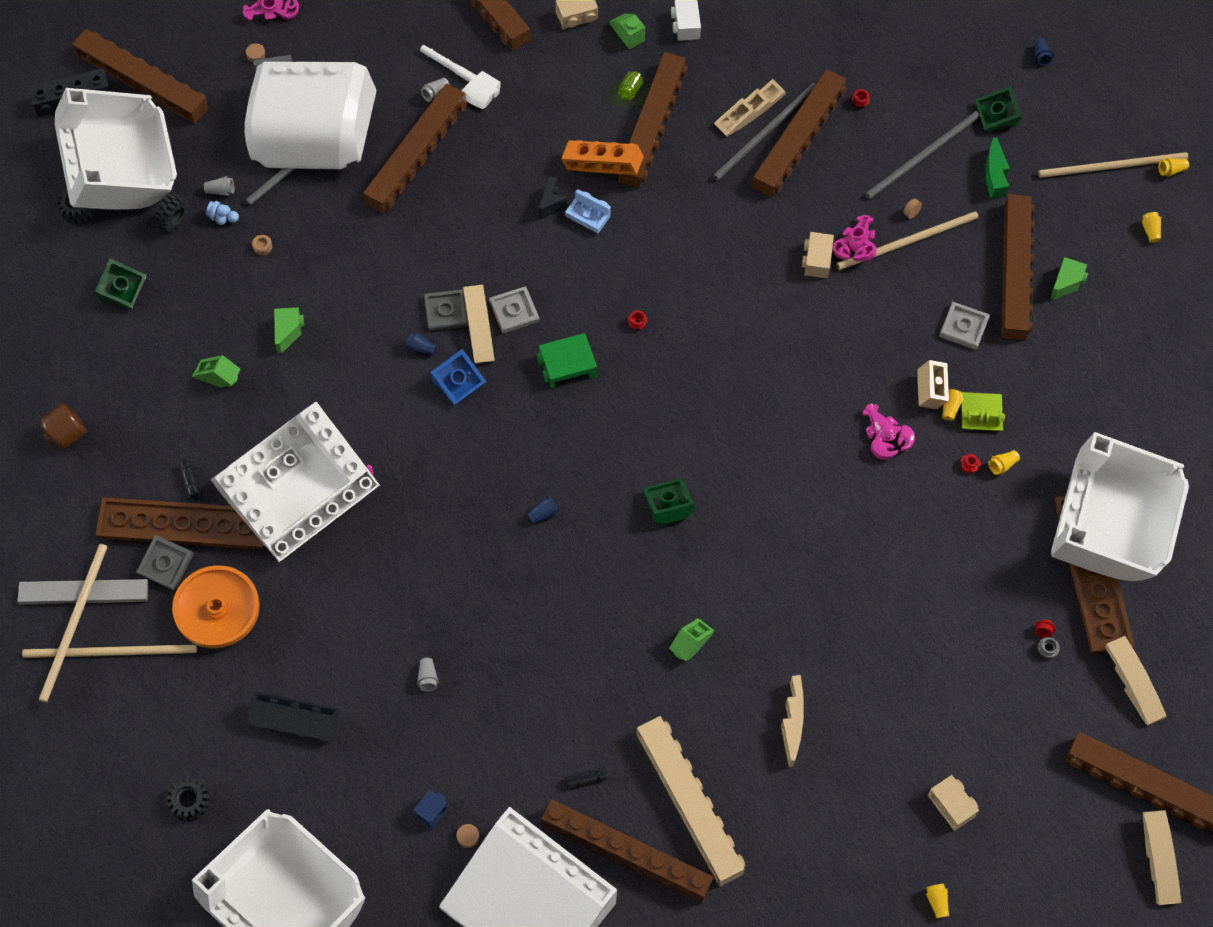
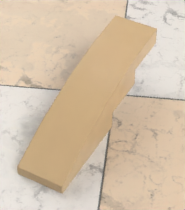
M772 79L761 90L757 88L745 100L741 98L714 124L726 136H729L772 107L786 95V92Z
M483 285L463 287L474 364L493 362L495 360Z
M1123 636L1106 644L1105 648L1116 664L1115 670L1126 686L1125 692L1146 725H1151L1166 718V713L1160 699L1127 638Z
M801 675L792 676L790 686L793 697H787L786 710L788 719H783L781 724L789 767L794 766L802 734L803 690Z
M1166 811L1142 812L1146 854L1150 858L1151 879L1155 883L1156 903L1158 905L1181 903L1176 859Z

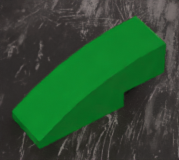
M997 137L992 140L986 162V183L991 199L1005 197L1009 187L1006 178L1010 168Z

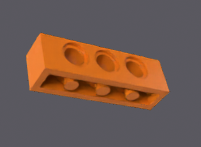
M569 140L561 159L568 171L637 175L644 156L638 144Z

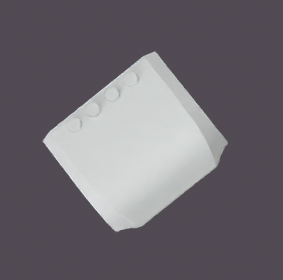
M263 62L257 66L245 118V138L251 160H256L267 168L342 169L347 167L346 164L357 160V162H360L377 91L367 68L355 62Z
M74 88L65 89L55 111V129L69 201L73 207L141 209L157 203L171 191L177 175L163 111L160 107L154 105L150 95Z
M1094 432L1080 448L1075 460L1051 549L1052 557L1120 580L1140 581L1155 577L1172 558L1189 488L1188 481L1183 473L1184 465Z
M268 809L192 879L194 897L224 927H349L357 917L365 900L357 875L292 816L272 813Z

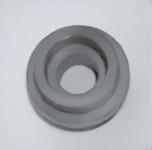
M1043 638L1038 644V651L1045 658H1054L1059 653L1060 647L1054 638ZM1045 646L1051 647L1052 651H1047Z

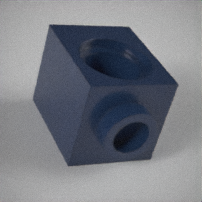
M429 790L413 809L414 817L432 829L448 810L446 797L438 791L434 793Z

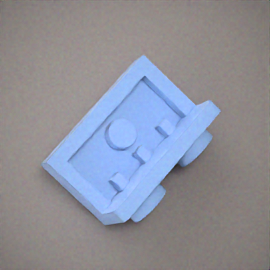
M577 190L575 192V199L565 212V217L599 233L610 218L611 207L605 201H599L589 193Z

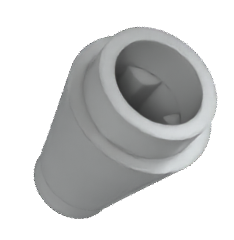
M442 78L425 84L421 89L424 99L428 102L433 101L445 84H449L448 80Z
M222 177L205 182L204 190L206 194L229 196L234 193V182L232 178Z
M423 658L420 660L417 685L420 686L422 691H433L439 683L433 660L431 658Z

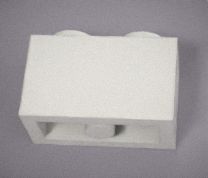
M675 0L674 7H671V17L675 18L673 32L677 33L678 40L700 39L701 25L697 0Z

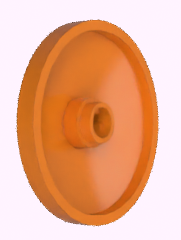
M209 566L192 573L181 583L175 593L172 610L175 623L186 639L201 647L221 648L240 641L251 631L257 621L260 604L254 584L244 573L232 567Z

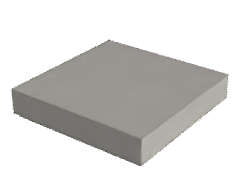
M526 286L489 298V303L502 334L540 322Z
M952 302L939 337L977 350L990 315Z

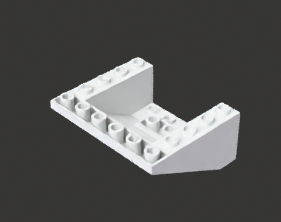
M317 402L311 404L211 479L223 497L278 562L379 486V483Z
M509 807L493 826L439 908L462 927H598L616 904L617 889Z

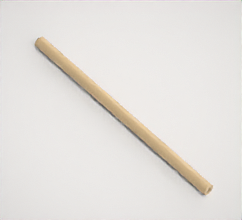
M1188 153L1039 170L1038 176L1039 178L1157 164L1164 158L1188 160Z
M975 211L878 247L875 257L978 219V214ZM852 257L836 263L838 270H842L863 261H855Z
M99 544L39 697L41 702L47 703L107 550L106 545Z
M197 645L68 648L65 657L197 653ZM23 649L22 655L23 658L55 657L58 649Z

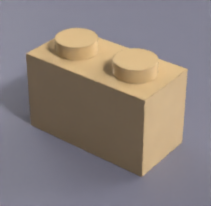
M556 0V13L563 29L598 20V6L595 0Z
M810 232V237L805 239L804 251H807V256H803L802 267L805 268L804 275L828 278L834 235Z
M929 360L918 368V398L920 407L938 409L949 401L947 363Z
M951 775L931 788L928 797L955 831L976 817L979 810L977 809L976 801L965 793L964 786L960 780L955 779Z

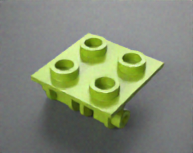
M961 392L963 398L962 429L1003 431L1005 414L1002 413V394Z

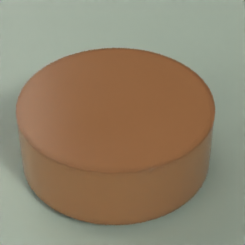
M251 44L246 49L247 58L251 62L257 59H264L266 56L265 49L260 44Z
M912 199L905 206L904 215L910 219L913 218L920 211L922 203L917 199Z
M258 235L253 239L252 247L256 254L266 255L272 250V242L268 236Z
M471 824L461 826L457 831L458 843L465 848L475 846L479 841L478 829Z

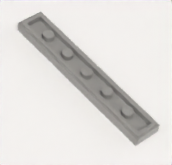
M147 579L94 580L86 603L147 602L149 582ZM85 581L19 582L18 603H77Z

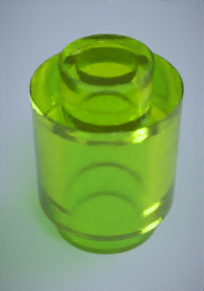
M636 71L627 72L618 91L622 98L631 100L636 96L644 82L641 74Z

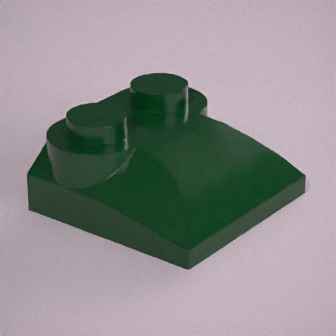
M1011 86L975 99L985 132L1004 126L1013 128L1020 124L1022 116Z
M109 258L94 295L102 302L110 301L132 309L147 275Z
M682 478L643 488V493L652 512V519L657 524L664 525L689 518L695 510V504Z

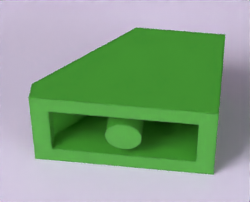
M624 13L609 21L610 26L629 49L645 41V26L635 14Z
M1064 257L1050 299L1055 300L1079 289L1081 283L1085 284L1088 273L1085 272L1087 264Z
M298 307L274 309L277 354L285 351L301 335V327H304V315H300Z
M221 355L200 360L192 377L222 388L232 386L237 381L240 368Z
M697 618L679 631L669 649L674 652L676 657L687 661L695 656L715 630Z

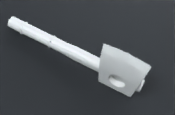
M425 45L420 48V52L427 55V57L434 59L469 81L462 91L466 93V101L474 106L484 109L499 94L500 81L481 71L476 76L467 69L433 51V49Z

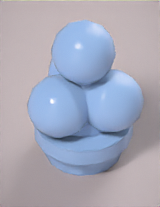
M211 201L207 207L206 216L216 221L219 225L225 224L227 219L231 223L239 219L237 212L231 211L229 206L221 205L218 201Z

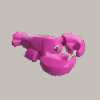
M257 0L258 2L251 7L243 6V14L249 21L253 19V15H264L266 19H272L276 17L274 13L281 16L282 19L291 20L295 18L299 11L297 0H293V6H290L291 1L288 0L284 10L281 9L283 0Z
M868 215L858 216L857 221L859 223L853 229L850 227L846 228L843 233L846 237L835 241L832 246L833 253L837 258L850 259L849 255H851L849 247L855 252V256H853L855 261H867L875 257L877 248L875 244L869 241L874 238L875 230H868V224L873 223V218Z
M871 403L865 407L862 413L863 416H869L871 426L866 429L867 435L870 439L876 435L871 444L873 454L883 460H888L897 455L898 450L888 451V449L893 450L895 448L893 445L882 442L893 441L897 434H899L898 446L905 442V445L900 450L906 451L910 449L915 441L913 430L906 425L897 426L898 422L891 416L885 418L877 412L879 406Z

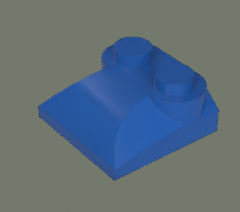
M463 349L429 373L434 384L441 388L453 405L486 382Z

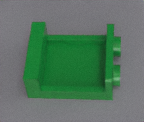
M585 333L539 345V354H536L539 366L543 365V378L545 383L549 382L550 388L555 387V382L588 373L589 378L597 376V365Z

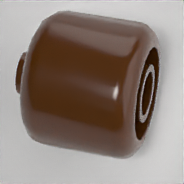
M65 403L59 404L40 421V426L45 432L43 434L44 438L50 444L54 443L60 449H67L85 435L87 431L80 418Z

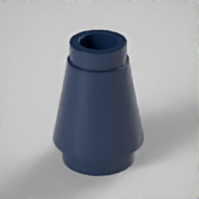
M1044 38L1036 39L1034 42L1035 61L1042 66L1050 64L1053 60V52Z
M411 332L405 347L409 351L432 356L436 345L417 332L416 334Z
M550 496L547 499L541 500L527 514L534 524L556 515L559 508Z

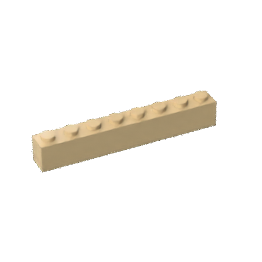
M661 716L637 727V736L720 887L742 876L745 862L740 854L736 855L733 849L735 845L730 835H725L722 829L724 824L721 818L714 815L712 811L713 804L708 796L705 797L701 791L703 787L698 777L694 778L691 771L693 769L687 758L684 759L681 755L682 748L679 742L673 740L670 735L672 730L668 722H663Z

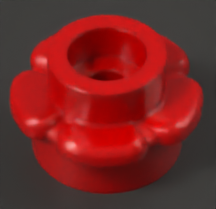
M863 89L857 90L851 98L857 107H865L870 102L869 93Z
M634 311L628 317L629 326L633 329H643L646 326L647 317L642 311Z
M968 454L961 458V467L967 473L976 472L981 465L980 459L976 458L974 454Z
M1043 619L1036 622L1035 630L1037 636L1051 638L1056 631V627L1050 620Z

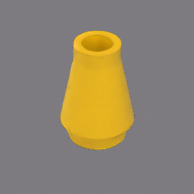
M1164 158L1158 165L1160 174L1166 177L1189 168L1187 159Z
M1157 212L1143 215L1142 224L1149 237V241L1151 243L1160 241L1161 217Z
M948 389L949 401L943 405L942 418L953 421L963 398L960 391Z
M1015 450L993 456L989 461V468L995 475H1002L1020 460V456Z
M944 884L926 887V896L936 918L949 916L948 890L945 889Z

